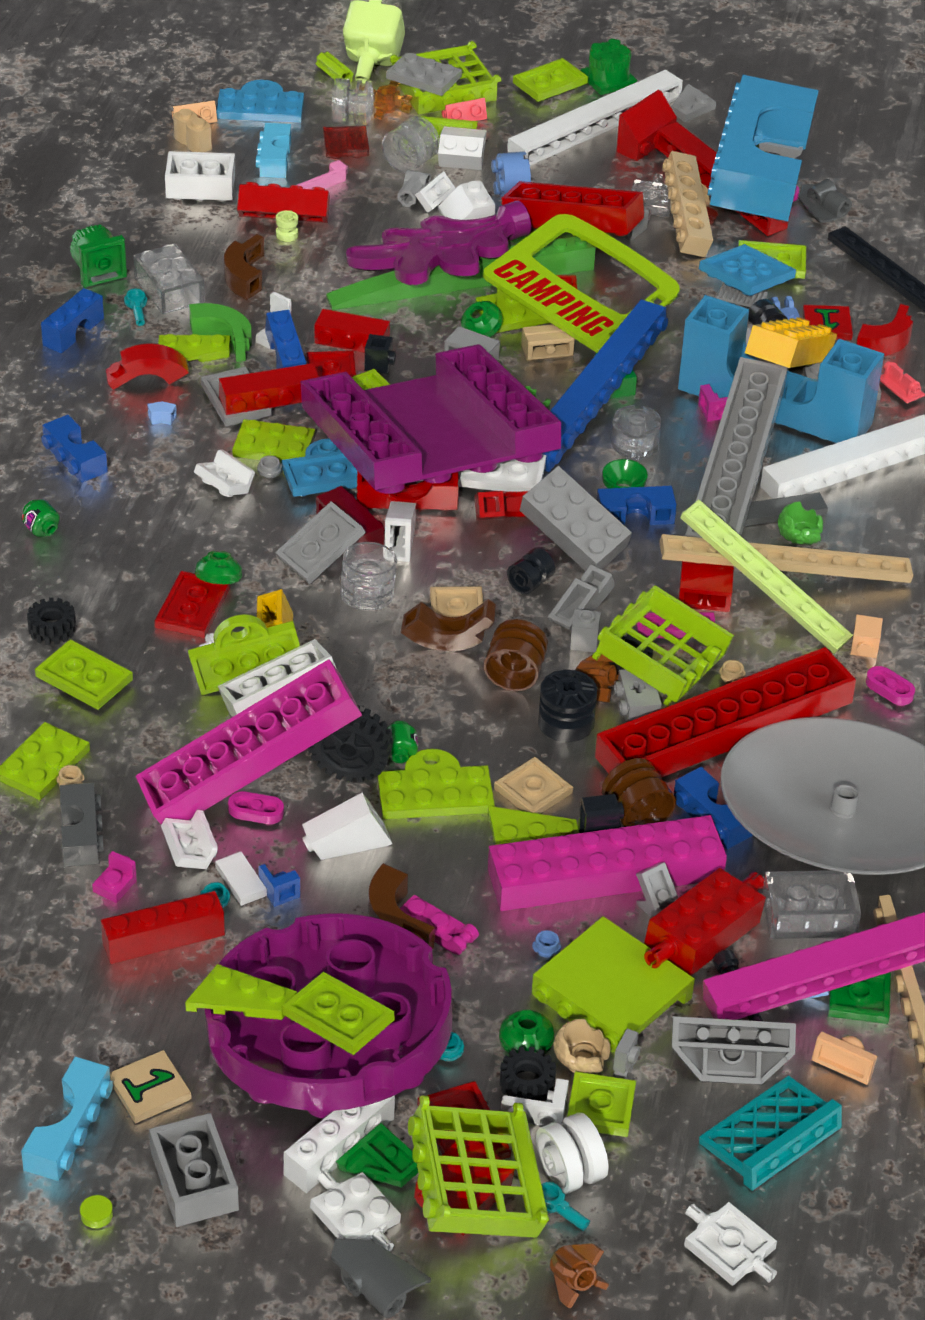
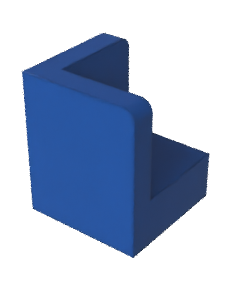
M265 864L258 866L259 878L266 887L267 897L274 907L300 898V877L295 870L288 873L282 871L272 875Z

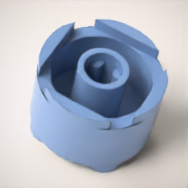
M525 151L498 153L496 159L491 161V169L496 176V182L493 183L495 195H500L502 198L519 181L531 182L529 160L523 157L526 155Z

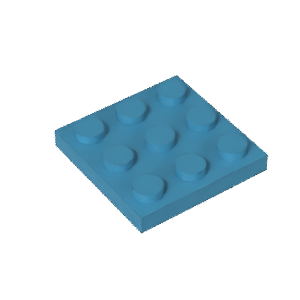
M746 244L701 260L699 263V270L707 273L709 277L717 278L724 282L725 285L734 287L749 296L795 278L796 269Z

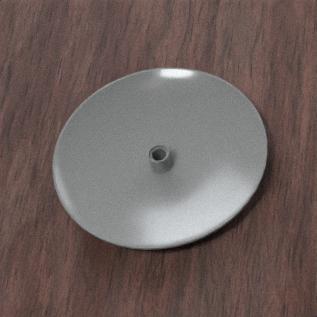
M810 717L785 720L759 728L739 740L727 754L722 765L720 777L721 789L726 804L742 826L769 847L798 861L844 873L885 875L909 872L925 867V746L893 730L861 721L830 717Z

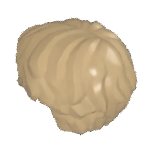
M575 1019L565 1023L558 1030L553 1042L556 1058L573 1073L575 1071L589 1074L602 1072L604 1060H608L610 1056L609 1040L604 1038L601 1030L591 1027L585 1019Z

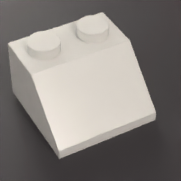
M444 126L439 142V166L482 170L487 130Z
M470 181L469 183L460 184L438 206V210L442 216L452 219H479L495 215V203L481 181Z

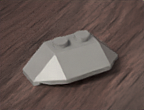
M673 1016L672 1049L700 1082L762 1085L795 1055L796 1023Z

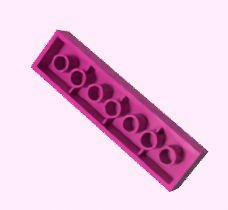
M330 659L137 774L136 778L153 816L161 825L165 818L190 820L193 818L196 810L204 811L359 718L362 716V713L342 676Z
M711 815L492 845L489 846L488 873L501 912L641 892L642 889L636 874L661 862H665L674 887L697 884L719 868L725 871L727 855Z

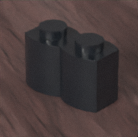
M615 794L581 798L580 818L578 821L579 833L621 828L619 821L624 818V809L622 802H617Z

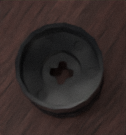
M566 669L554 671L544 678L540 689L538 725L546 736L559 742H575L590 735L594 729L597 686L594 680L585 673Z

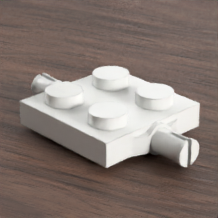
M328 1171L322 1172L318 1176V1181L327 1191L311 1199L310 1208L337 1239L371 1240L390 1252L394 1244L384 1233L387 1229L400 1223V1212L363 1172L340 1183Z
M730 1202L720 1210L708 1215L694 1203L687 1208L685 1214L698 1223L696 1230L685 1238L684 1246L733 1286L747 1273L756 1271L767 1282H771V1279H774L777 1271L763 1261L764 1258L776 1249L777 1241Z

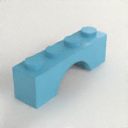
M74 1057L62 1078L64 1100L73 1108L60 1122L33 1129L21 1150L23 1171L59 1181L63 1172L70 1169L74 1160L75 1150L78 1146L84 1144L90 1123L97 1120L104 1098L108 1099L112 1092L113 1081L110 1080L109 1066Z

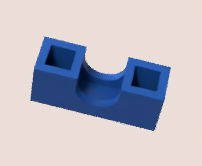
M83 288L42 321L43 346L59 353L66 351L76 342L78 325L91 330L104 319L103 296Z
M290 310L266 313L265 333L270 349H275L276 368L305 365L306 360Z
M69 415L42 425L43 435L41 440L44 447L49 449L55 455L58 462H62L67 467L69 473L75 475L81 483L108 472L106 452L94 440L82 444L81 427Z
M672 486L597 489V501L624 526L626 515L631 513L645 515L650 525L675 524L677 504Z
M699 767L676 779L674 797L677 806L683 808L692 818L711 815L721 843L726 850L753 836L735 818L727 804H716L719 782L704 768Z

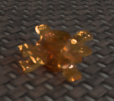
M391 80L389 85L380 86L378 90L367 85L362 88V93L369 95L362 98V103H374V108H377L374 113L375 119L382 120L385 114L395 112L396 108L408 114L412 110V106L404 103H410L412 96H400V91H397L400 85L399 82Z

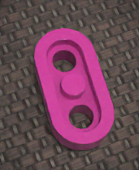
M874 666L868 670L866 685L871 690L896 705H908L913 701L915 687L911 682L883 666Z
M240 791L229 797L228 811L236 819L263 824H275L284 817V804L282 800L274 796Z

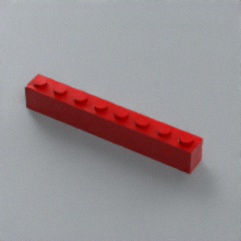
M678 122L659 128L654 147L667 157H669L671 151L696 156L701 183L709 189L712 168L717 152ZM736 211L767 236L788 228L789 220L783 221Z

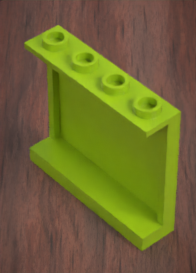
M602 916L533 974L532 994L538 1001L554 1009L562 1018L569 1021L585 1019L591 1027L601 1030L604 1038L609 1040L610 1052L615 1053L627 1028L638 1032L639 1035L677 1000L684 1005L691 1000L695 978L668 960L663 962L658 968H652V965L657 961H654L649 966L644 959L645 952L651 950V948Z

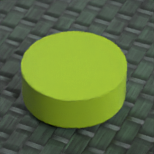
M93 1195L86 1198L80 1206L81 1221L90 1228L106 1226L113 1218L111 1201L102 1195Z

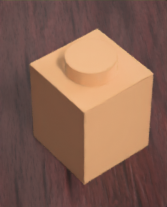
M856 615L850 655L877 658L883 618Z

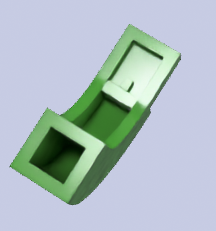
M213 303L189 304L192 334L230 335V343L234 349L236 362L246 361L245 351H249V346H252L251 324L248 319L239 311L228 306Z

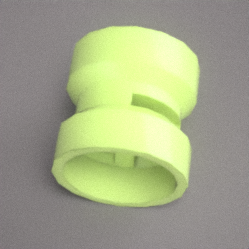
M287 210L279 212L276 215V224L278 226L276 228L277 239L283 242L296 240L298 238V228L296 227L298 225V215L293 211Z

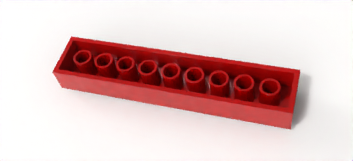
M824 647L597 733L595 758L608 774L625 761L634 758L646 759L652 763L662 778L730 751L739 740L764 726L785 720L817 717L851 704L856 679Z

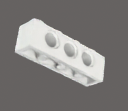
M395 1096L370 1105L336 1110L330 1113L284 1151V1176L305 1193L309 1192L319 1183L318 1176L322 1172L328 1171L330 1174L337 1168L336 1161L376 1126L382 1123L386 1127L394 1120Z

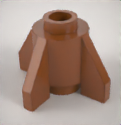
M591 655L582 660L575 670L587 674L594 680L597 686V701L610 703L611 689L607 688L608 686H613L614 681H618L616 668L614 665L609 664V662L613 661L604 655H601L597 661Z
M593 1243L565 1245L559 1248L551 1258L550 1269L554 1273L559 1300L568 1308L573 1307L579 1296V1293L575 1290L585 1291L592 1285L606 1290L609 1286L604 1279L596 1274L594 1265H597L604 1251Z

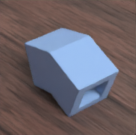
M163 401L147 404L148 417L152 425L160 423L172 425L177 417L176 404Z

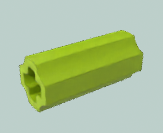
M328 51L325 53L321 52L317 56V67L341 87L344 85L348 86L353 81V72Z

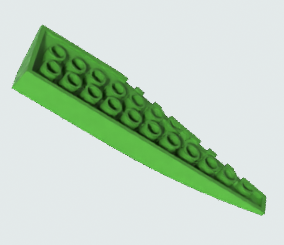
M565 232L532 257L555 275H564L594 270L596 247L585 240L581 241L579 237L573 236L571 233ZM527 236L508 240L509 250ZM479 256L480 272L472 276L450 275L445 273L438 265L431 271L426 282L418 285H408L398 281L394 271L326 293V298L332 310L493 286L483 278V271L485 267L499 257L483 258Z

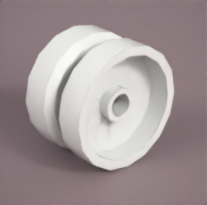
M578 1112L564 1118L561 1125L553 1122L537 1130L536 1145L541 1165L549 1181L557 1184L564 1194L578 1190L583 1182L592 1184L604 1179L608 1175V1159L603 1141L591 1119L584 1113Z

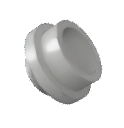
M265 456L260 459L257 471L261 476L273 478L282 472V464L275 456Z

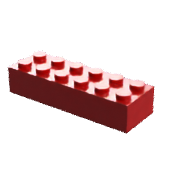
M519 181L502 197V205L514 201L522 202L528 211L533 228L541 227L554 216L568 214L576 216L605 233L625 236L644 218L643 192Z

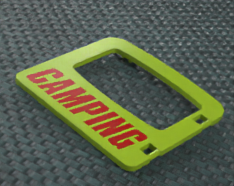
M560 214L551 218L485 267L483 271V278L487 282L596 353H598L629 313L620 314L574 288L535 260L532 256L565 232L579 237L581 241L585 240L623 263L656 287L657 290L645 299L648 302L654 303L653 301L658 298L662 301L659 305L665 307L678 297L680 289L675 279L652 262L605 232L576 216Z

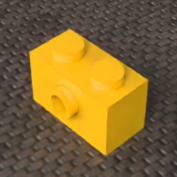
M282 589L257 596V618L261 619L267 628L293 621V611Z

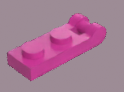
M413 895L400 907L409 916L434 926L435 943L455 955H460L467 948V943H472L479 937V932L475 926L463 924L416 895Z

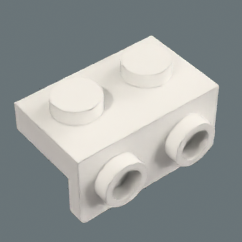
M221 449L217 451L214 462L197 463L194 473L200 476L204 483L219 489L220 494L233 497V495L248 494L255 471Z
M196 810L191 821L165 818L161 827L175 865L184 868L207 869L217 854L218 846L203 810Z

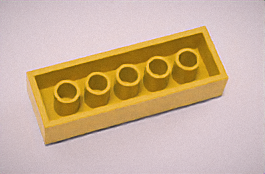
M796 317V319L790 318L789 320L783 319V321L776 320V322L762 321V324L753 325L745 353L788 368L820 363L834 346L837 334L831 332L832 328L821 324H818V326L809 325V320Z

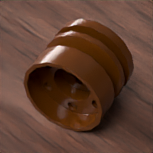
M520 619L506 620L499 624L494 631L490 648L484 660V671L487 678L495 685L510 691H523L534 686L538 680L548 649V640L545 633L537 625Z
M634 758L621 763L606 776L602 784V795L615 794L617 802H622L624 818L620 819V822L624 827L665 822L675 809L676 799L672 791L661 779L652 763L646 759Z

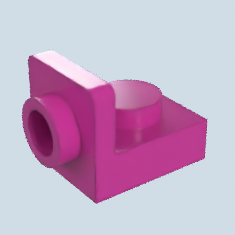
M710 384L700 385L698 405L707 422L721 420L728 398H718L717 393L713 392Z
M112 851L108 855L109 866L95 880L92 888L94 893L118 903L137 881L136 863L128 856Z

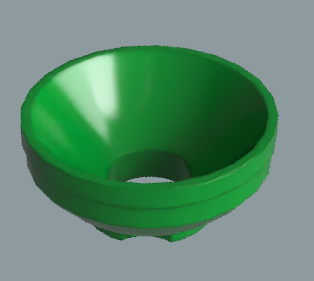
M490 301L473 303L465 310L461 318L462 328L487 337L493 336L500 329L503 322L502 312L497 305ZM478 309L483 310V314L480 317L472 318L474 311Z
M628 459L611 461L604 466L602 471L603 483L607 488H628L618 486L620 484H626L630 487H644L648 476L647 470L642 464Z
M211 551L197 562L195 575L200 580L208 583L232 584L241 580L242 567L230 553Z
M520 1010L511 1013L503 1020L499 1030V1040L501 1046L508 1053L513 1049L518 1053L519 1047H524L525 1051H529L530 1046L535 1047L534 1052L538 1053L539 1049H541L546 1054L553 1046L554 1028L550 1020L543 1014L533 1010ZM529 1019L534 1021L536 1026L531 1029H525L519 1023L522 1020Z

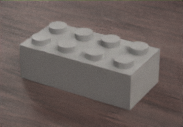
M559 466L522 498L520 511L585 571L590 565L603 569L628 547L632 532Z

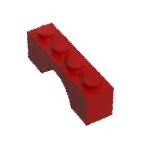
M357 470V501L367 509H389L390 502L395 501L416 503L417 510H457L458 472L451 473V478L442 483L423 481L414 485H405L404 489L400 492L385 494L374 490Z
M528 491L478 492L474 495L476 520L526 517L520 511L522 498Z

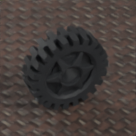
M365 708L364 712L361 711L362 716L308 748L309 753H312V760L318 761L317 766L320 769L326 767V774L331 775L334 772L336 773V779L341 780L345 776L347 782H353L354 778H356L357 782H363L365 778L368 781L372 780L374 775L377 777L385 769L393 746L392 732L390 729H387L388 725L385 721L379 722L381 717L378 714L370 715V709Z

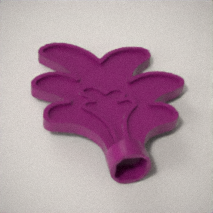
M520 201L502 205L498 208L497 214L479 219L459 220L435 215L422 220L421 228L395 227L386 229L382 232V245L350 247L346 250L347 264L356 269L382 270L394 268L396 279L408 285H418L426 282L431 271L438 265L445 273L450 275L472 276L480 272L479 256L483 258L502 256L509 250L508 240H515L529 235L531 221L526 207Z

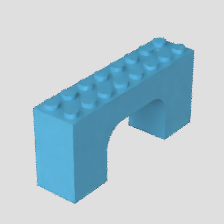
M742 75L741 82H736L715 163L712 168V178L707 193L708 196H711L710 205L783 221L789 220L802 160L770 154L760 150L756 145L771 142L797 148L800 146L806 149L819 90Z
M707 295L702 298L685 319L678 384L679 390L699 396L700 385L710 384L713 392L717 393L718 398L728 397L740 357L760 361L754 356L745 353L749 309ZM838 339L821 362L818 379L808 378L787 371L785 389L775 423L835 443L866 434L873 424L884 353Z

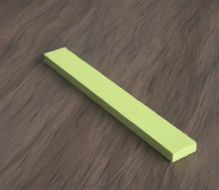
M697 500L682 513L680 518L833 654L852 638L853 634L703 502Z

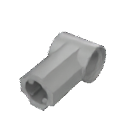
M408 169L404 184L398 192V201L405 207L416 204L418 199L415 194L431 181V175Z

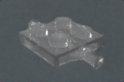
M658 173L655 174L653 181L634 180L631 191L643 192L644 208L649 210L648 221L651 215L670 217L671 214L668 188L665 183H662V174L659 175V178Z

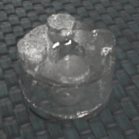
M628 405L618 409L612 421L611 447L620 455L625 456L626 459L636 462L641 458L649 457L658 452L661 434L660 415L655 410L643 406V410L635 409V405Z

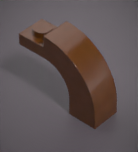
M256 234L242 244L234 241L228 246L224 254L225 282L232 292L246 300L262 290V271L251 265L264 256V237Z
M487 599L466 615L447 617L434 612L424 603L420 602L403 615L401 633L418 645L432 650H466L483 642L484 631L489 629L495 621L496 604Z
M383 863L370 882L369 917L398 925L424 940L433 949L435 927L409 916L398 907L408 892V874Z

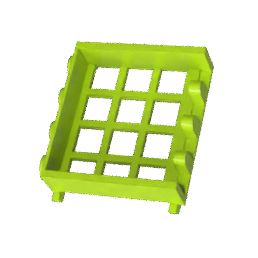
M470 41L468 45L416 54L417 56L433 59L440 63V60L446 59L448 64L462 69L463 73L460 79L467 78L470 84L459 86L455 83L442 96L427 91L422 92L418 88L396 82L418 115L445 110V105L479 98H485V102L497 100V82H501V77L499 75L491 76L473 51V48H477L474 41ZM392 55L390 62L394 65L401 57ZM465 56V62H461L459 57Z
M654 585L648 592L643 591L635 604L631 602L622 616L618 614L610 627L605 626L601 630L597 638L600 642L592 658L597 661L601 655H604L664 695L666 694L668 697L664 700L663 704L668 707L673 701L677 703L726 654L734 635ZM652 611L666 621L658 627L644 618V616ZM640 622L654 632L646 638L632 628ZM672 624L685 632L686 635L679 640L664 630ZM628 633L642 643L635 648L621 638ZM660 635L673 643L674 646L669 651H666L653 641ZM692 637L707 646L701 654L686 645ZM646 647H650L663 657L657 662L642 651ZM680 648L696 658L690 665L674 656ZM670 660L684 669V671L678 676L663 665Z
M421 1095L419 1098L420 1105L414 1115L408 1120V1134L412 1136L413 1160L417 1163L418 1188L422 1190L424 1199L423 1215L427 1218L429 1231L537 1238L549 1221L526 1112H523V1104L514 1103L513 1112L429 1106V1096ZM436 1138L456 1139L459 1157L439 1156ZM464 1140L483 1141L487 1159L468 1158ZM492 1142L511 1143L515 1161L496 1160ZM441 1164L461 1165L464 1183L444 1182ZM469 1166L489 1167L492 1185L473 1184ZM497 1168L517 1169L521 1187L501 1185ZM446 1190L466 1191L469 1209L450 1208ZM474 1192L494 1193L498 1211L478 1210ZM503 1194L523 1195L526 1213L506 1212Z

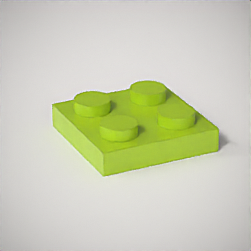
M575 1071L567 1117L578 1112L584 1113L591 1119L599 1133L628 1137L636 1081Z

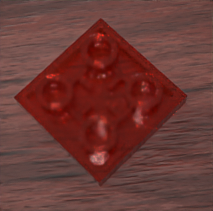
M366 126L323 127L326 157L340 159L341 157L362 158L363 156H369Z

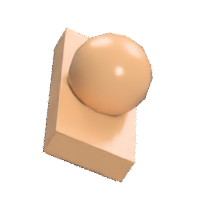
M821 1031L817 1037L811 1060L868 1085L878 1056L865 1051L864 1045L857 1037L848 1035L838 1039Z

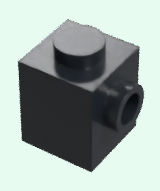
M369 334L365 346L364 371L375 369L379 374H388L390 366L395 365L396 351H393V337Z

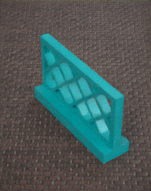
M788 1075L699 1136V1144L743 1176V1184L753 1191L842 1128V1105L834 1099L825 1102ZM789 1088L798 1097H779V1094ZM762 1106H776V1113L757 1112V1110ZM779 1106H798V1113H779ZM801 1106L816 1107L817 1110L813 1113H801ZM740 1121H753V1128H735V1125ZM757 1122H776V1127L757 1128ZM779 1122H798L790 1129L779 1128ZM717 1137H731V1144H717L713 1140ZM734 1137H753V1144H734ZM757 1137L775 1138L769 1144H757ZM734 1153H753L743 1163L734 1157Z

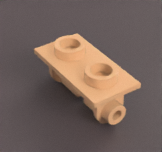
M215 100L173 106L172 119L173 113L186 108L195 112L198 118H202L208 123L218 122Z

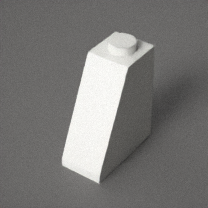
M390 502L385 519L384 560L410 562L416 523V503Z
M363 792L302 824L306 834L302 838L309 852L315 851L321 860L382 848L392 844L384 822Z

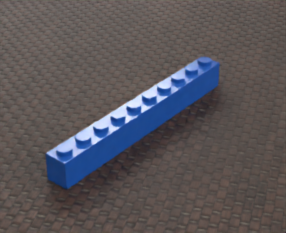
M641 299L550 410L561 421V449L543 453V455H546L544 471L550 472L555 464L561 461L563 454L573 446L575 439L585 431L591 419L597 416L602 405L606 404L614 390L620 387L622 379L632 372L634 365L644 357L646 350L655 343L658 335L665 331L668 325L666 307Z

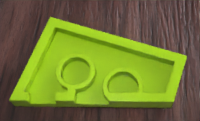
M488 806V817L494 845L579 833L576 819Z

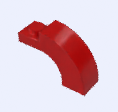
M900 304L895 318L890 323L884 325L863 324L858 334L857 345L884 353V356L902 350L910 341L913 327L912 316L908 315L909 306Z
M139 344L120 351L122 360L113 363L106 369L107 381L113 390L131 379L144 374L157 375L170 385L189 373L186 358L175 349L160 344Z

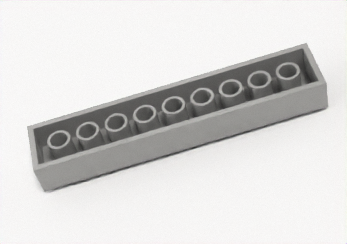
M740 357L696 499V501L700 500L741 537L784 393L788 367ZM688 525L685 536L702 538Z

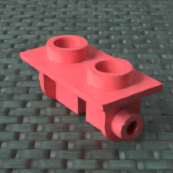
M485 98L445 105V110H442V117L469 121L487 119Z
M888 361L885 363V372L881 375L880 382L899 398L909 403L925 396V393L921 391L920 382L914 380L907 373L903 374L904 370L897 366L895 362Z

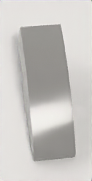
M590 565L580 580L575 578L549 614L548 620L571 630L574 609L594 611L614 588L613 574Z

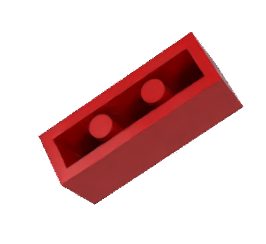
M322 309L314 324L315 344L365 353L369 334L390 337V321Z

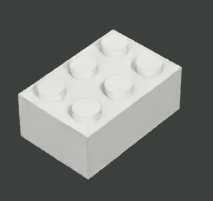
M168 152L165 172L166 198H173L175 200L195 199L199 201H226L233 199L235 153Z

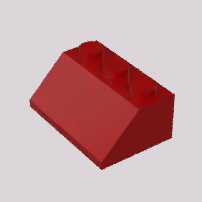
M655 91L619 115L616 152L638 161L656 149L654 146L657 130L677 121V117L662 91Z

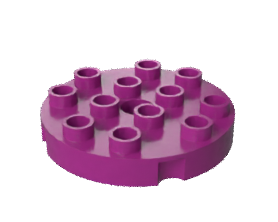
M355 914L308 915L295 918V922L284 929L275 930L266 927L241 941L219 963V965L292 989L297 991V993L322 972H325L393 1010L394 1021L354 1055L286 1016L283 1020L245 1017L243 1012L228 1010L225 1015L213 1014V1009L205 1008L210 1051L222 1072L232 1082L248 1092L250 1098L255 1102L262 1104L273 1103L283 1107L308 1110L311 1115L318 1118H325L336 1110L352 1109L380 1102L405 1089L419 1086L423 1082L425 1075L441 1058L452 1031V989L450 978L446 968L433 964L432 948L424 940L398 925L381 919Z

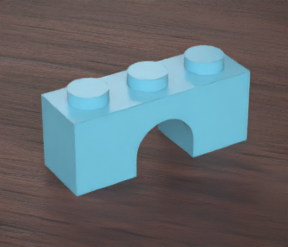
M265 123L264 131H260V143H258V155H256V168H260V177L286 178L288 154H290L291 124Z

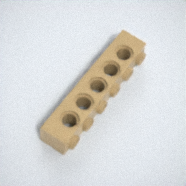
M671 151L668 159H665L663 162L662 170L665 172V185L668 188V199L671 203V214H673L674 218L673 227L676 228L677 233L676 242L679 243L680 252L706 257L713 242V236L696 156Z

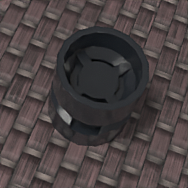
M761 299L750 307L748 319L752 325L762 324V321H783L787 317L771 300Z
M533 548L521 559L509 566L507 578L516 591L521 594H529L539 587L541 583L553 576L555 564L545 550Z

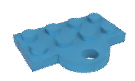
M270 80L250 81L243 85L241 90L233 88L220 89L216 109L217 119L301 123L304 93L297 91L283 92V88L278 83Z
M321 439L311 443L305 451V457L282 460V469L293 497L327 492L339 486H342L344 489L357 488V469L330 439Z

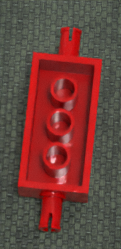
M721 868L710 874L649 920L644 944L651 948V950L644 954L646 963L650 966L654 961H657L652 965V968H658L663 962L668 960L692 976L709 963L716 954L727 949L760 923L766 897L757 891L764 887V878L761 875L756 877L758 873L752 872L748 877L740 881Z

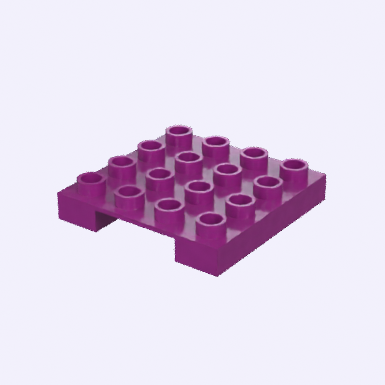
M480 344L435 353L436 375L363 390L347 372L301 381L302 408L374 490L380 493H397L404 489L405 483L419 480L429 483H442L451 478V473L468 469L478 473L491 472L497 468V463L515 459L526 463L535 462L543 457L544 452L561 449V421Z

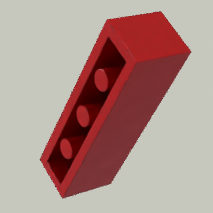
M246 182V184L239 185L237 211L239 217L276 219V215L279 212L287 210L295 212L298 215V221L328 223L330 195L329 191L322 187L303 189L302 186L291 185L290 188H286L278 184L259 186L255 182Z
M313 363L219 378V398L226 415L302 403L301 381L318 378L319 376Z
M213 891L101 919L103 946L110 964H115L224 936V911L216 892Z

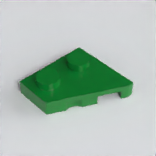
M382 1123L376 1126L336 1161L337 1168L340 1171L354 1175L363 1172L369 1179L400 1188L419 1173L417 1163L413 1160V1151Z

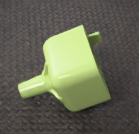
M354 0L350 2L343 27V38L347 56L350 60L358 62L355 80L358 83H369L374 65L392 66L390 57L392 55L399 57L405 36V27L402 11L398 7L382 4V0H369V2Z

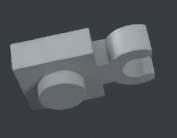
M628 1028L615 1050L613 1066L615 1078L627 1079L628 1072H632L633 1065L640 1054L641 1047L637 1045L638 1032Z

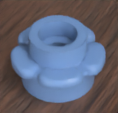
M545 930L539 932L536 940L532 943L534 952H538L541 957L549 958L561 951L559 937L553 931Z

